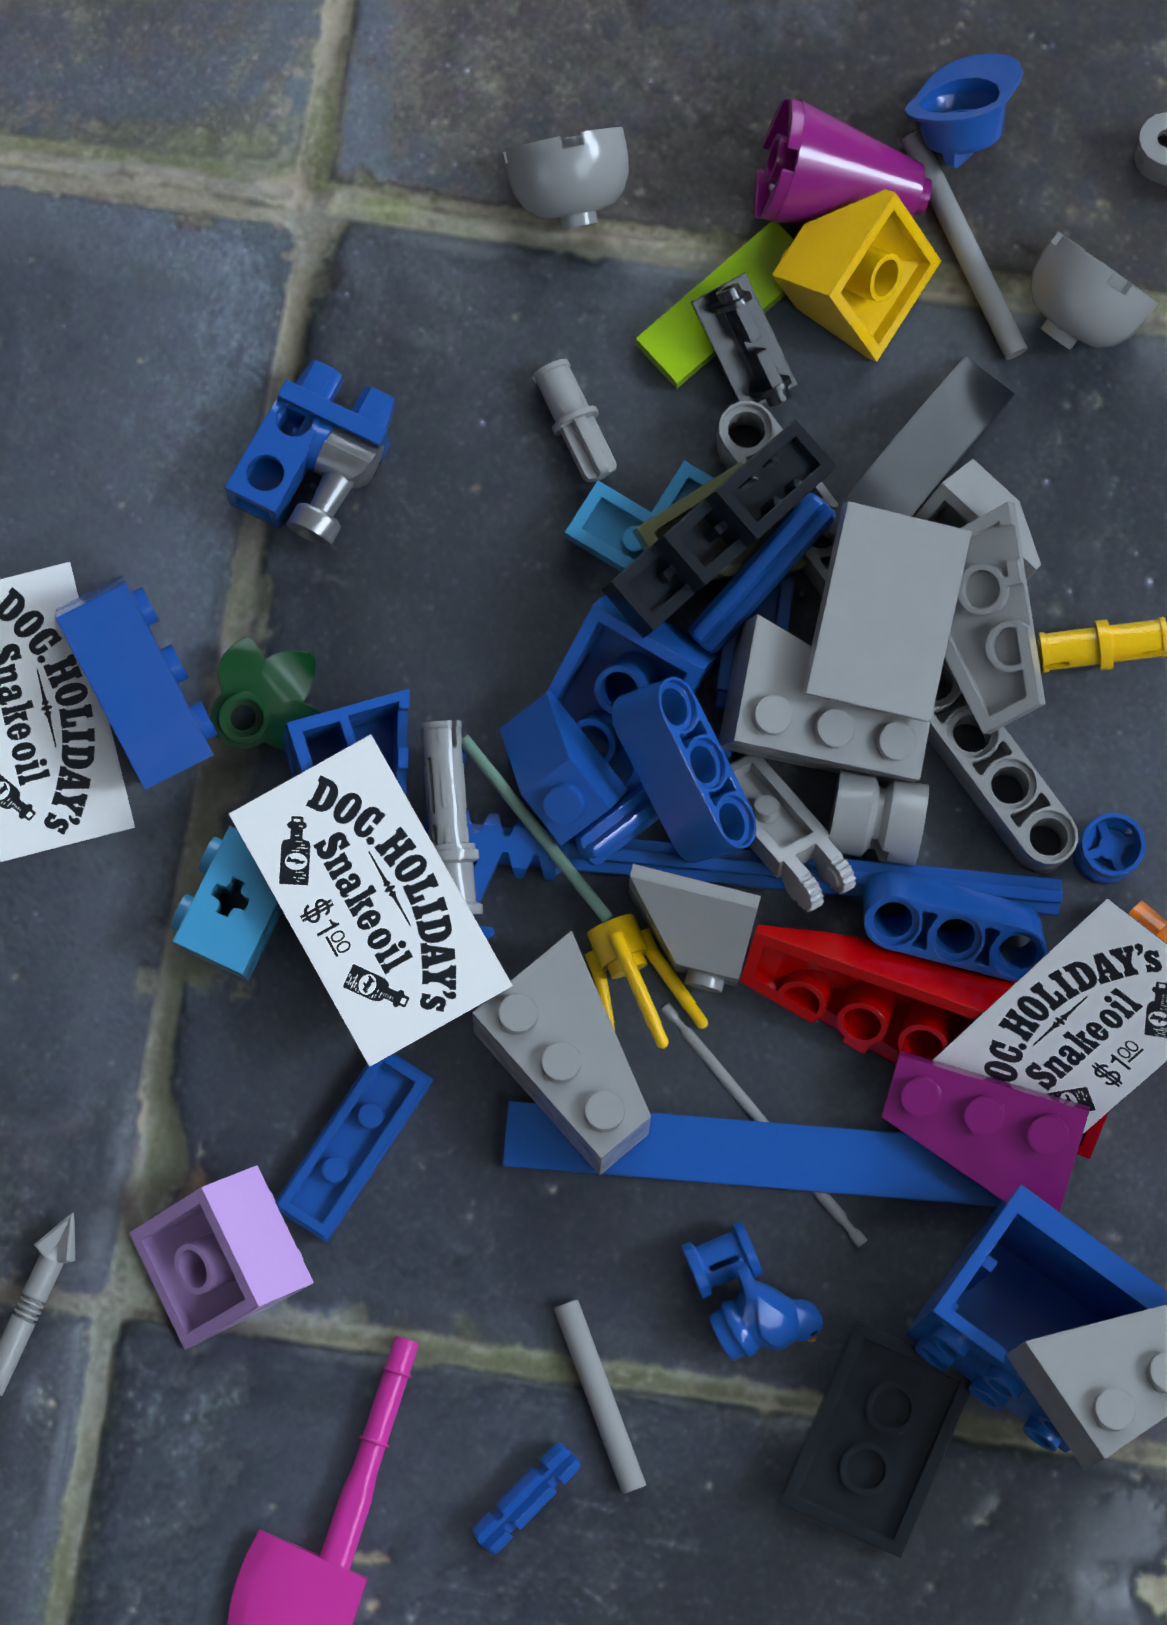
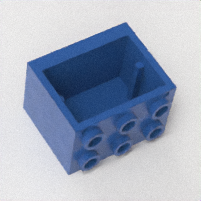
M1021 1184L990 1212L908 1329L906 1335L918 1343L915 1350L926 1362L942 1371H948L952 1366L971 1380L972 1383L968 1389L981 1403L996 1411H1002L1005 1408L1025 1423L1022 1427L1024 1433L1035 1443L1050 1451H1056L1059 1448L1066 1453L1070 1451L1069 1447L1005 1354L1028 1340L1167 1305V1291Z

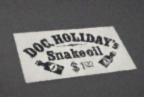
M70 562L0 579V862L135 828L109 720L55 619L57 608L79 598Z
M371 734L229 813L369 1067L513 986Z
M1107 898L933 1060L1089 1106L1090 1110L1084 1133L1167 1061V944Z

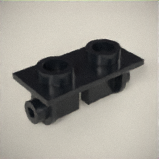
M746 273L740 274L691 301L692 307L737 402L754 401L759 404L767 402L769 407H773L791 397L789 389L798 384Z

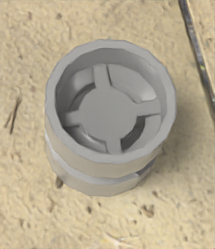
M840 769L828 832L830 833L829 840L845 855L861 857L868 849H874L879 861L914 867L923 836L929 799V785L893 779L887 787H880L875 775Z

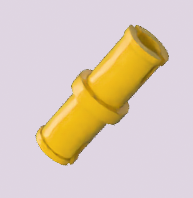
M1159 617L1156 620L1109 625L1107 619L1094 621L1091 628L1051 633L1038 632L1037 634L1042 673H1048L1051 670L1098 665L1099 670L1103 671L1113 669L1116 662L1157 657L1167 658V622L1165 617Z

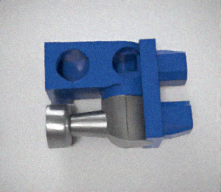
M312 360L298 378L296 384L287 379L285 380L277 395V401L269 410L224 487L230 505L280 529L291 509L290 502L302 482L307 469L322 476L311 504H297L286 524L293 532L319 546L331 548L341 528L338 520L333 517L351 488H359L369 483L379 462L382 463L390 448L388 429L395 410L394 398L378 389L364 386L351 411L333 402L344 382L343 375L336 369L318 360Z

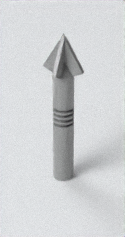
M74 1213L68 1215L34 1244L40 1255L22 1291L25 1295H21L19 1299L22 1301H18L16 1304L19 1308H14L16 1314L12 1313L0 1339V1396H3L36 1325L34 1321L39 1319L36 1315H40L41 1311L39 1309L44 1308L42 1302L46 1303L64 1263L75 1261Z

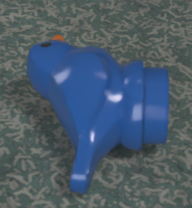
M746 1263L736 1267L740 1283L736 1299L722 1302L721 1309L709 1315L710 1323L719 1342L733 1361L745 1355L753 1357L759 1352L761 1347L779 1351L788 1348L795 1341L815 1342L817 1335L823 1328L822 1315L814 1303L804 1299H791L778 1289L754 1280Z

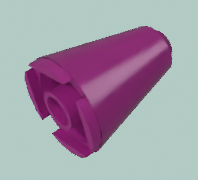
M785 98L781 101L773 116L763 145L764 149L769 150L765 170L757 169L753 195V213L756 218L766 220L769 223H808L885 189L896 192L912 217L914 214L922 215L925 212L931 195L932 180L924 177L925 170L922 163L801 99Z

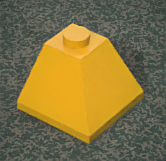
M885 189L805 223L791 246L782 254L772 276L798 310L866 358L877 362L941 263V259L896 192Z

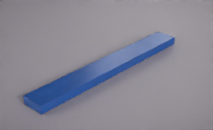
M508 1101L503 1167L599 1175L536 1103ZM650 1113L649 1135L601 1174L997 1207L1003 1201L906 1133Z

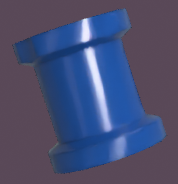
M742 1221L732 1224L731 1232L700 1245L694 1246L691 1242L681 1245L685 1260L702 1299L712 1296V1288L738 1278L736 1267L742 1264H747L753 1278L763 1275L758 1257Z

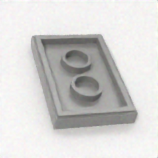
M844 502L801 693L913 720L931 722L972 531L854 502Z

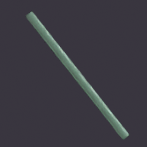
M466 735L462 738V748L599 919L604 923L613 916L471 737Z

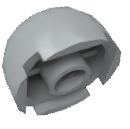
M623 127L581 132V135L561 138V136L509 148L505 150L506 152H503L507 177L516 199L526 211L540 219H560L562 230L597 224L596 211L602 210L618 200L625 190L629 176V156Z
M1056 231L1041 252L1033 268L1030 284L1033 303L1047 318L1040 329L1069 350L1073 348L1077 341L1099 349L1114 347L1131 338L1146 322L1159 303L1102 261L1084 251L1085 249L1068 237Z

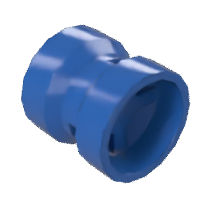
M1115 812L1102 814L1092 820L1078 836V843L1073 852L1075 865L1081 875L1093 883L1102 885L1117 883L1134 871L1144 858L1146 850L1145 835L1138 823L1127 815Z

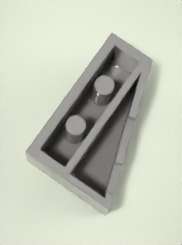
M758 614L746 620L740 626L718 740L722 749L837 774L842 769L875 775L879 783L888 785L893 779L907 782L920 780L930 722H922L802 694L811 646Z
M570 931L510 981L513 985L512 987L487 1000L472 1012L473 1032L600 1176L649 1135L651 1115L572 931Z
M1167 1305L1028 1340L1005 1354L1083 1469L1108 1458L1167 1417Z

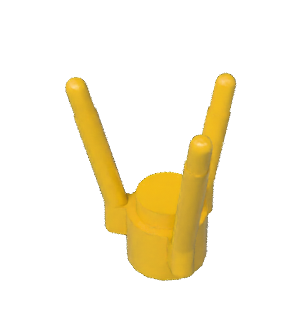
M626 914L610 919L588 931L587 936L593 950L584 956L614 1031V1016L606 974L607 970H609L612 979L626 976L655 1044L660 1049H665L668 1046L669 1041L662 1027V1022L639 971L647 966L644 955L649 959L699 1029H704L708 1026V1020L697 1006L696 1001L658 949L650 928L640 930L634 914Z

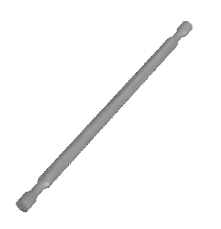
M670 1003L665 1005L661 1009L662 1013L679 1028L682 1037L752 1121L769 1122L695 1032L681 1021L678 1012ZM812 1192L832 1218L844 1227L857 1248L867 1241L862 1232L850 1223L846 1213L830 1194Z

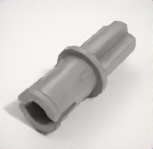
M568 359L553 361L538 369L532 377L555 421L552 431L554 435H562L583 480L586 482H597V480L605 479L616 471L617 463L595 420L599 415V411L596 406L588 405L570 368L571 365Z

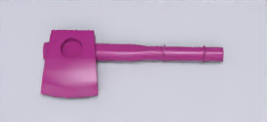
M396 1335L394 1337L385 1367H381L384 1371L363 1435L359 1436L361 1439L352 1469L340 1492L321 1554L319 1555L259 1529L246 1553L237 1576L230 1602L227 1625H354L369 1578L350 1568L372 1503L380 1464L386 1447H390L387 1443L408 1378H412L410 1372L420 1343Z

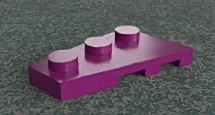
M901 1051L882 1118L1001 1200L1007 1198L1022 1184L1060 1212L1090 1107Z

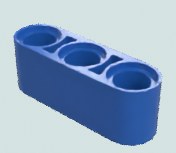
M670 677L620 695L615 700L612 708V723L616 734L680 857L687 862L698 863L750 846L756 834V819L753 810L690 686L681 678Z
M899 870L878 872L868 879L863 888V917L867 935L875 944L886 949L1008 981H1018L1048 953L1040 916L1032 907L1026 904ZM890 902L901 903L907 907L905 911L895 916H886L877 911L882 905ZM951 919H962L969 923L968 926L957 932H947L939 928L941 924ZM1014 935H1023L1030 938L1027 944L1018 948H1008L1001 945L1004 940Z

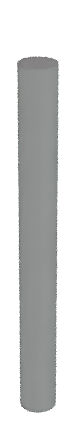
M920 130L907 135L901 140V144L907 156L924 165V177L932 180L929 202L1005 359L1010 360L1023 354L1028 350V347L933 151L925 144Z

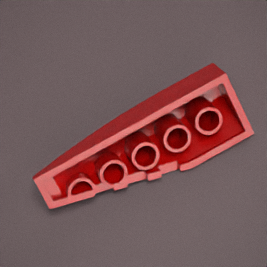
M767 925L757 926L740 978V982L809 1023L821 1020L840 1031L843 1035L842 1042L863 1055L870 1049L895 1065L901 1051L933 1060L1017 982L886 949L875 944L871 939ZM1108 1113L1083 1133L1077 1155L1087 1159L1091 1158Z

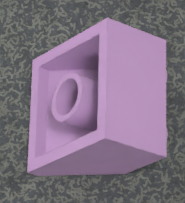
M258 1165L199 1188L129 1232L184 1350L282 1302L314 1283L304 1263L302 1254L275 1203L274 1196L269 1190Z

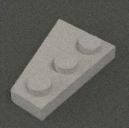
M1010 501L961 527V529L972 531L945 653V659L983 734H991L1046 704L1015 503Z

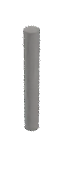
M578 1299L554 1308L621 1493L625 1494L646 1486Z

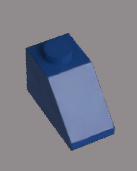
M548 690L499 729L521 796L561 846L609 811L628 791L627 787L551 690Z

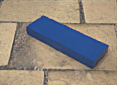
M394 1053L370 1067L367 1063L275 1201L279 1211L328 1243L434 1083V1079Z

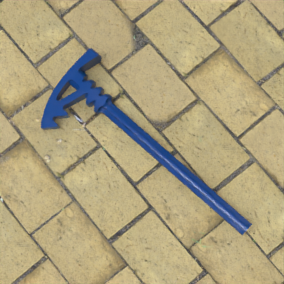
M462 748V758L465 767L469 755ZM426 810L424 829L428 834V812ZM466 810L469 843H475V848L479 849L480 859L475 861L477 863L474 867L477 902L481 903L499 864L511 865L515 879H523L529 867L542 868L544 880L547 882H554L555 878L562 873L519 818L514 827H506L501 825L499 813L490 812L484 824H474L471 822L469 811ZM547 827L544 829L578 872L630 876L632 866L636 864L716 885L786 891L781 876L776 878L752 849H740L705 861L691 863L680 857L672 842L633 838L600 865H590L576 850V835L561 846ZM849 858L844 859H847V862L855 872L856 885L851 890L839 894L838 892L835 893L834 889L830 888L829 883H826L821 878L813 859L804 863L811 876L815 877V880L819 882L823 895L862 898L863 888L868 879L878 872L899 870L1017 901L1032 907L1038 915L1059 916L1060 903H1062L1063 890H1061V878L924 865L912 867L889 862ZM479 926L487 941L495 936L494 928Z

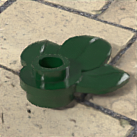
M248 636L241 638L230 646L219 662L217 674L222 694L216 699L211 710L210 719L218 733L216 735L218 739L225 745L235 749H251L264 742L284 751L281 738L286 723L322 713L315 707L303 702L308 696L314 680L315 655L306 651L286 650L264 659L262 651ZM240 705L249 707L254 715L252 725L245 730L236 729L230 720L231 712Z

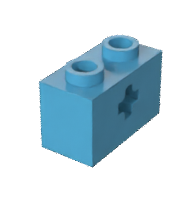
M229 826L223 840L215 836L208 844L198 869L205 876L195 897L186 894L182 898L172 918L170 929L177 931L172 942L180 950L249 982L283 911L236 828ZM241 886V894L248 902V905L244 910L233 908L228 917H226V909L219 901V897L223 892L233 895L238 887Z

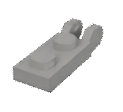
M745 755L730 763L756 819L755 839L751 843L750 848L776 878L781 876L787 893L794 901H797L798 906L809 912L822 906L824 902V895L822 894L819 882L815 880V877L811 876L810 871L804 865V863L811 859L814 860L821 878L826 883H829L830 888H833L835 893L843 894L854 888V885H856L855 872L847 862V859L843 858V854L829 840L830 833L765 759Z

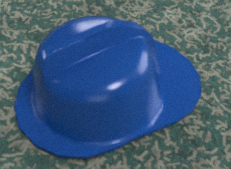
M996 53L975 54L957 59L939 68L927 80L916 97L908 103L905 113L908 118L918 122L922 138L927 147L934 152L941 153L948 168L957 169L974 152L987 149L1000 140L1004 131L1007 101L1021 82L1024 74L1020 62L1013 57Z

